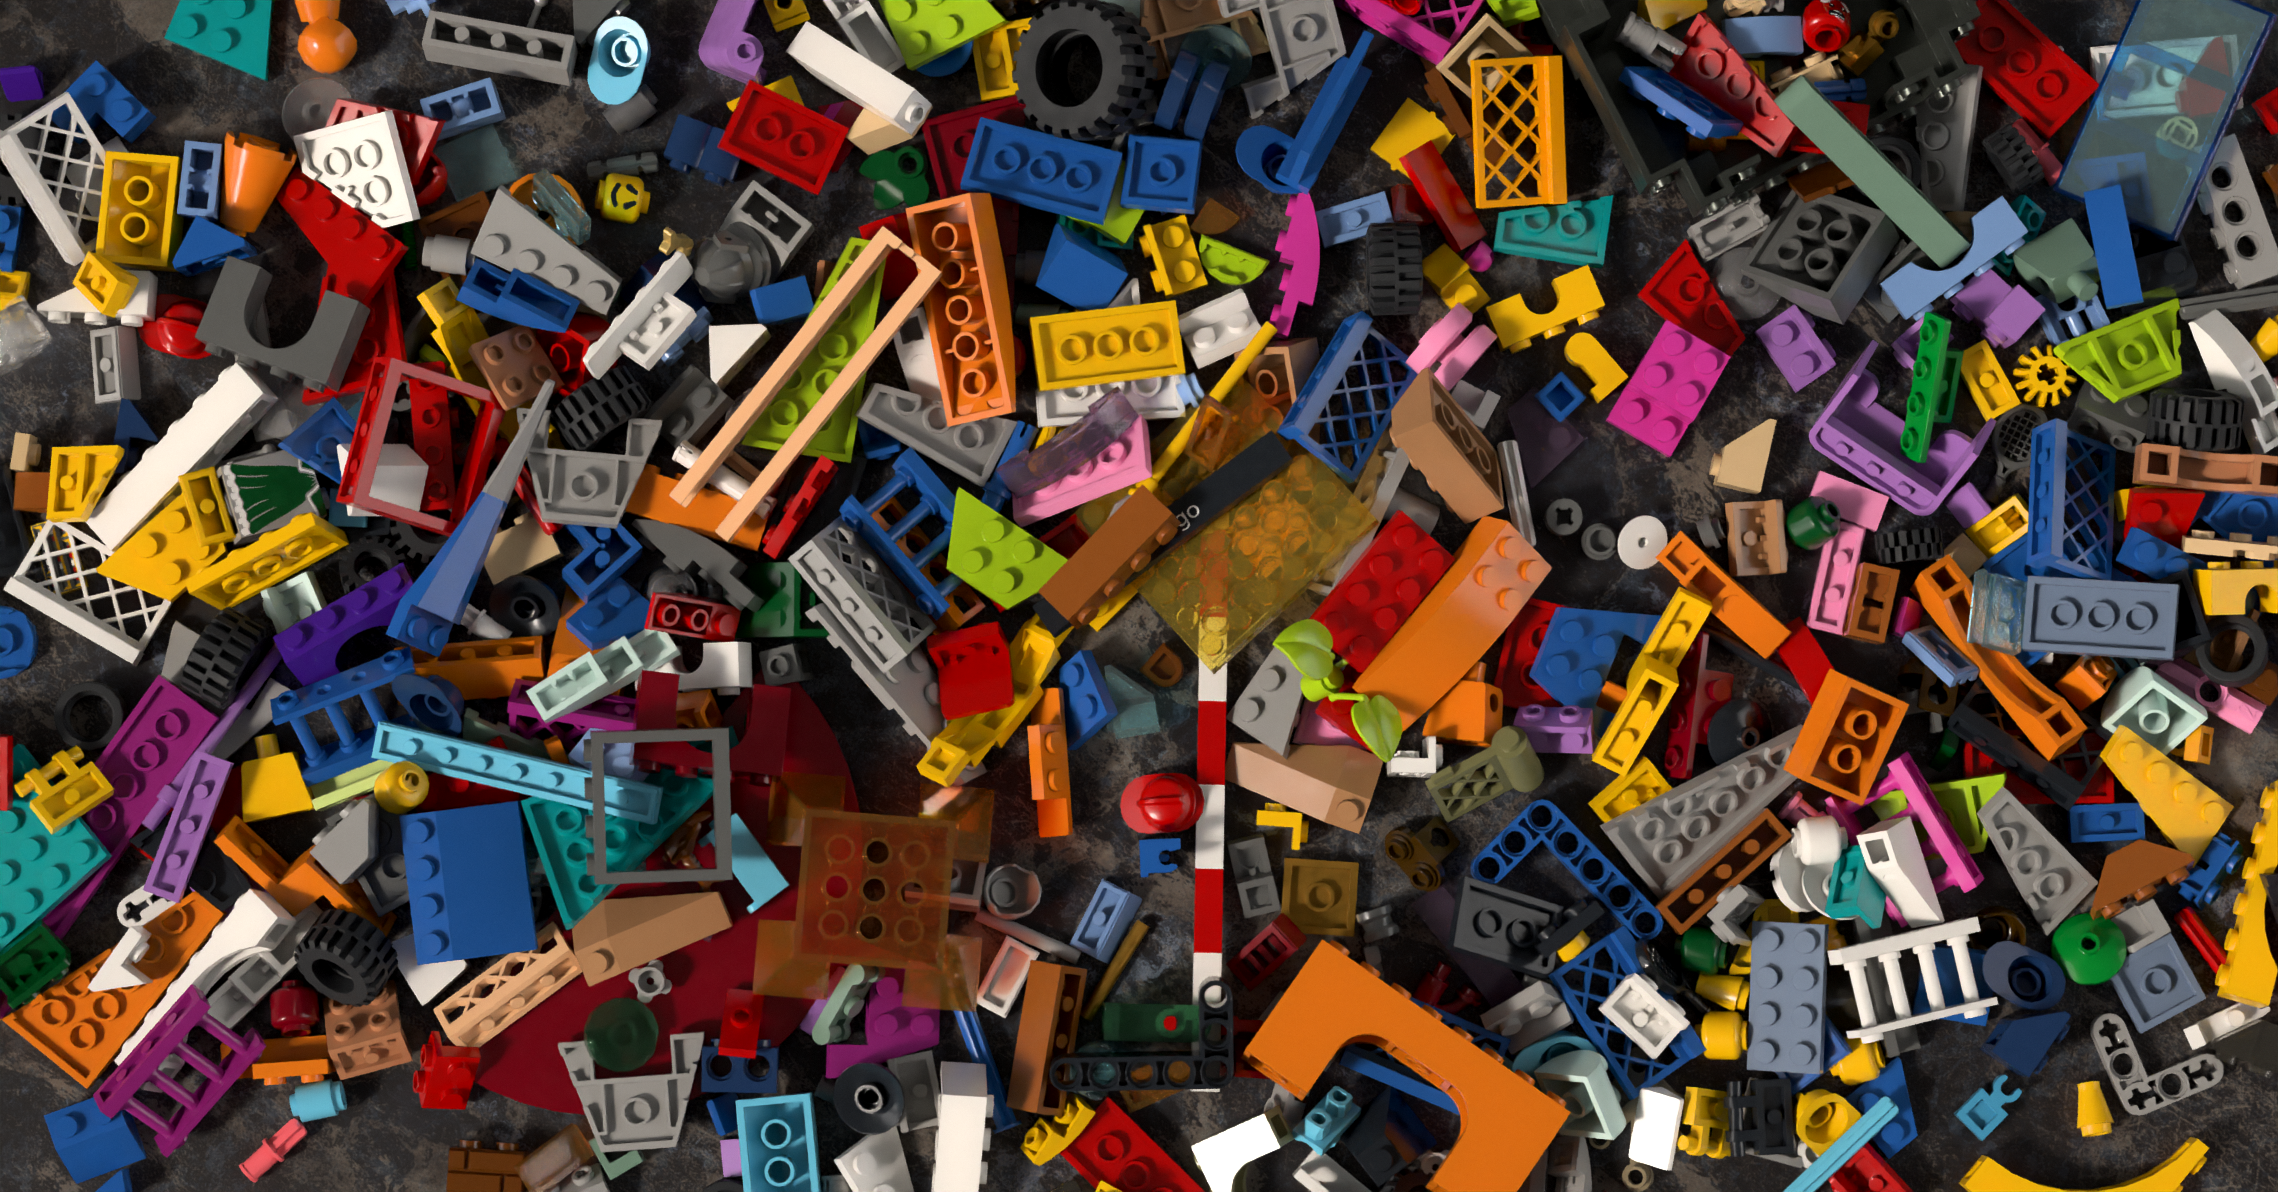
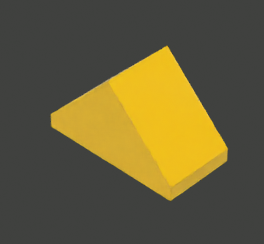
M2016 493L1996 506L1992 512L1970 526L1965 532L1980 551L1990 559L2028 532L2029 506L2019 493Z

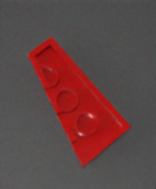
M1699 12L1682 40L1687 45V48L1680 56L1674 53L1671 58L1674 66L1668 74L1744 123L1740 130L1742 134L1774 157H1782L1799 128L1774 102V99L1777 97L1705 12Z

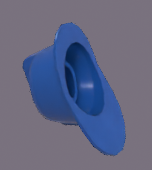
M1265 125L1252 126L1243 131L1237 140L1235 149L1237 161L1243 171L1253 179L1261 182L1272 193L1281 195L1302 193L1275 179L1276 173L1294 138Z

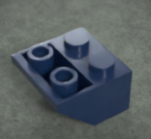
M2046 1010L2002 1018L1980 1050L2016 1075L2030 1077L2032 1072L2037 1075L2049 1059V1056L2045 1053L2052 1043H2060L2069 1031L2070 1025L2067 1024V1021L2071 1015L2066 1011Z

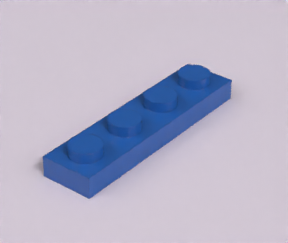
M2136 527L2130 528L2116 558V561L2153 580H2158L2187 569L2192 585L2193 569H2208L2207 563ZM2254 587L2247 593L2245 614H2241L2248 617L2251 608H2253L2259 596Z

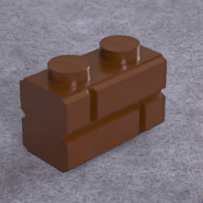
M460 1139L459 1146L449 1148L446 1192H525L528 1152L527 1150H518L519 1143L496 1142V1148H481L482 1141Z

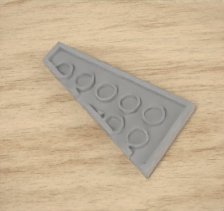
M866 584L867 590L875 593L874 584ZM886 589L887 598L895 600L890 590ZM821 603L806 611L805 614L812 622L818 620L830 633L827 636L828 641L834 648L842 647L852 659V669L888 710L894 708L905 721L902 727L910 736L916 734L927 746L928 752L933 739L952 720H946L942 714L939 681L920 645L918 644L908 655L883 674L825 603ZM889 610L891 619L899 622L898 613ZM980 761L976 768L966 765L952 785L957 788L985 774L987 770L982 761Z
M1800 724L1600 825V827L1649 890L1661 900L1798 778L1783 770L1803 726Z

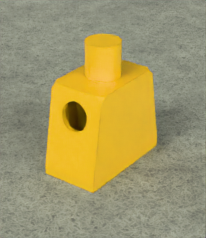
M276 734L254 738L258 759L242 762L241 765L244 823H253L314 810L315 808L311 800L315 799L311 787H307L302 778L299 754L297 752L280 754Z

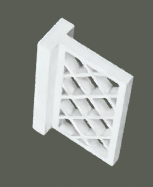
M64 92L6 130H0V158L64 261L76 266L84 261L88 251L92 252L96 249L97 236L84 244L78 231L81 218L99 222V217L82 213L87 193L102 195V191L89 189V183L93 167L104 170L106 152L69 92ZM63 104L66 105L72 115L68 130L50 126L53 111ZM44 117L43 124L35 123ZM77 124L82 133L75 132ZM29 126L42 129L37 150L24 147L16 134ZM48 131L67 134L62 156L44 152ZM74 136L87 139L91 145L88 161L69 157ZM28 153L36 154L34 162ZM96 155L99 158L102 165L94 163ZM43 156L61 160L57 181L44 179L39 172ZM68 162L86 166L82 187L63 183ZM47 184L55 185L54 194ZM62 187L80 191L76 212L63 210L60 206L59 198ZM67 215L74 216L73 225Z
M47 520L13 578L10 577L3 590L137 666L144 655L145 648L171 607L172 602L164 599L161 605L147 608L143 591L137 589L142 610L121 615L116 595L136 590V588L127 586L115 589L111 578H107L110 591L89 596L84 576L98 572L96 568L82 570L78 551L94 547L100 551L102 562L107 560L106 555L110 557L114 552L110 551L106 545L66 522H51ZM54 526L68 533L71 544L70 548L50 552L47 538ZM74 537L86 544L76 546ZM42 546H44L45 554L37 556ZM73 552L78 572L57 578L52 558ZM47 559L52 579L36 583L25 577L32 563ZM79 578L84 598L67 601L62 598L59 583ZM53 584L56 594L44 588V586ZM111 596L116 616L103 620L98 619L94 616L91 601ZM86 603L88 612L76 605ZM157 611L154 618L150 622L148 613ZM144 614L147 629L138 642L126 635L123 620ZM118 621L120 631L109 625V623Z

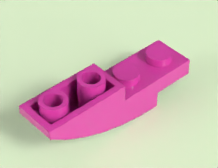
M1299 193L1298 196L1290 195L1285 215L1292 217L1288 231L1280 230L1275 251L1282 252L1279 262L1293 265L1292 270L1284 269L1279 290L1285 291L1282 306L1274 304L1269 321L1278 330L1274 336L1282 339H1288L1297 305L1312 308L1318 283L1320 240L1315 209L1309 193L1308 195L1304 193Z

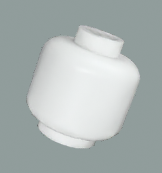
M1833 816L1802 818L1799 820L1797 827L1791 830L1793 855L1795 858L1799 857L1805 865L1836 863L1841 856L1842 849H1847L1848 847L1846 828L1839 827Z

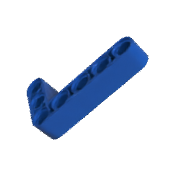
M1541 799L1528 804L1471 861L1470 870L1474 879L1495 884L1541 841L1620 924L1627 927L1631 935L1639 939L1642 937L1652 939L1662 930L1663 919L1659 911L1548 800ZM1539 805L1546 807L1551 815L1549 823L1544 827L1536 826L1531 819L1533 809ZM1512 831L1520 833L1524 838V847L1518 853H1512L1505 847V837ZM1564 832L1571 833L1576 838V848L1569 854L1563 853L1557 846L1558 837ZM1485 857L1494 859L1498 866L1496 875L1490 879L1482 877L1478 871L1479 862ZM1589 859H1596L1602 865V874L1596 880H1589L1584 875L1583 866ZM1617 885L1624 887L1628 892V900L1621 907L1614 906L1609 899L1611 889ZM1642 912H1648L1654 919V926L1648 933H1641L1635 925L1636 917Z

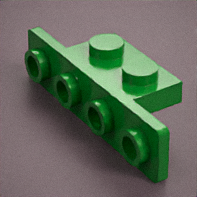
M1925 312L1924 321L1920 328V343L1917 360L1913 366L1914 376L1911 393L1907 400L1906 421L1900 438V453L1917 463H1925L1927 460L1933 422L1951 423L1964 351L1957 348H1947L1951 320L1934 312Z

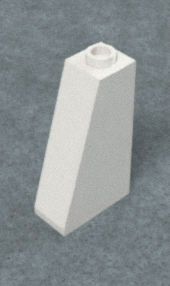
M808 21L805 22L786 50L790 56L821 83L910 135L923 121L927 111L932 106L916 89Z

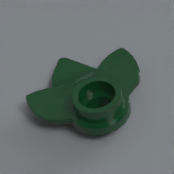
M906 146L899 149L896 153L880 150L868 157L860 167L859 171L862 175L877 181L873 194L874 206L877 210L892 209L903 201L909 207L925 204L928 199L929 186L924 177L928 170V160L924 152L917 147ZM907 159H913L917 162V167L915 170L908 172L904 170L903 163Z

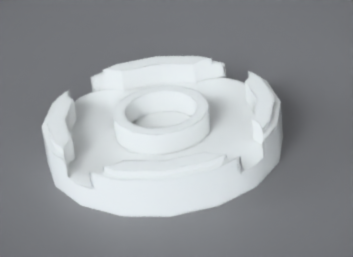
M1788 841L1773 853L1770 862V871L1774 870L1775 880H1772L1774 891L1781 902L1791 911L1805 913L1815 911L1816 909L1809 903L1802 888V874L1807 865L1803 864L1799 857H1794L1791 841Z

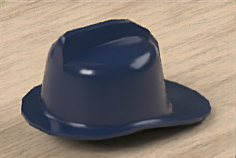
M401 674L395 677L392 682V691L420 729L458 737L462 731L461 715L464 710V698L457 686L439 675H429L424 678L415 674Z
M2012 941L1997 942L1987 950L1983 957L1982 972L1989 988L2017 1007L2037 1011L2050 1009L2061 1000L2065 992L2066 980L2062 969L2056 961L2019 943Z

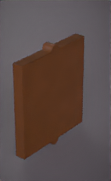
M1833 161L1816 165L1803 173H1797L1786 178L1788 185L1804 203L1828 194H1834L1838 190L1855 184Z

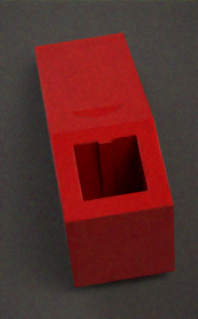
M653 592L644 628L714 641L734 642L741 611L734 605L716 598L688 593Z

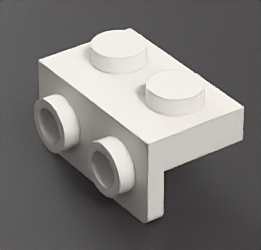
M1633 973L1627 975L1598 1009L1646 1054L1655 1059L1681 1030L1688 1027L1690 1022L1683 1017L1686 1012L1679 1004L1671 999L1666 1001L1656 992L1658 986L1653 980L1644 974L1639 976Z

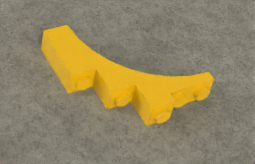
M2190 1137L2172 1156L2147 1173L2120 1184L2094 1189H2059L2036 1184L2011 1173L1988 1156L1981 1155L1959 1184L1968 1192H2181L2183 1186L2180 1183L2189 1173L2194 1175L2201 1169L2207 1160L2204 1154L2208 1151L2209 1147L2199 1139Z

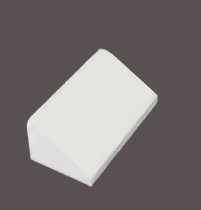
M1649 1087L1640 1090L1629 1158L1664 1170H1672L1684 1105L1683 1098L1663 1087Z

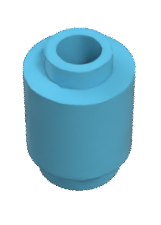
M332 1079L298 1085L295 1086V1094L289 1096L292 1114L294 1117L299 1116L302 1122L336 1116L339 1111L347 1109L345 1090L341 1081L333 1082Z

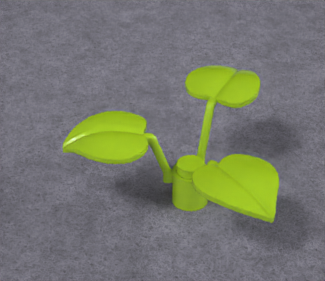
M1304 619L1283 630L1274 640L1273 645L1283 652L1295 668L1303 674L1300 687L1304 696L1313 702L1327 696L1331 702L1336 700L1360 701L1351 708V717L1355 729L1377 757L1385 763L1389 762L1394 756L1402 735V720L1393 703L1380 695L1374 696L1369 700L1365 694L1339 693L1344 683V675L1340 669L1348 663L1342 659L1333 665L1332 661L1335 659V654L1330 652L1333 639L1329 630L1320 622L1313 619Z

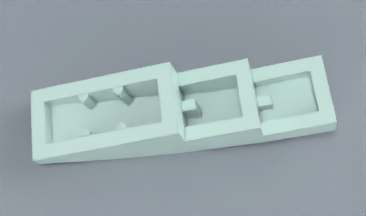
M644 629L630 639H627L625 636L621 637L594 655L590 651L526 692L544 722L548 723L621 689L637 680L642 670L653 671L681 653L668 633Z

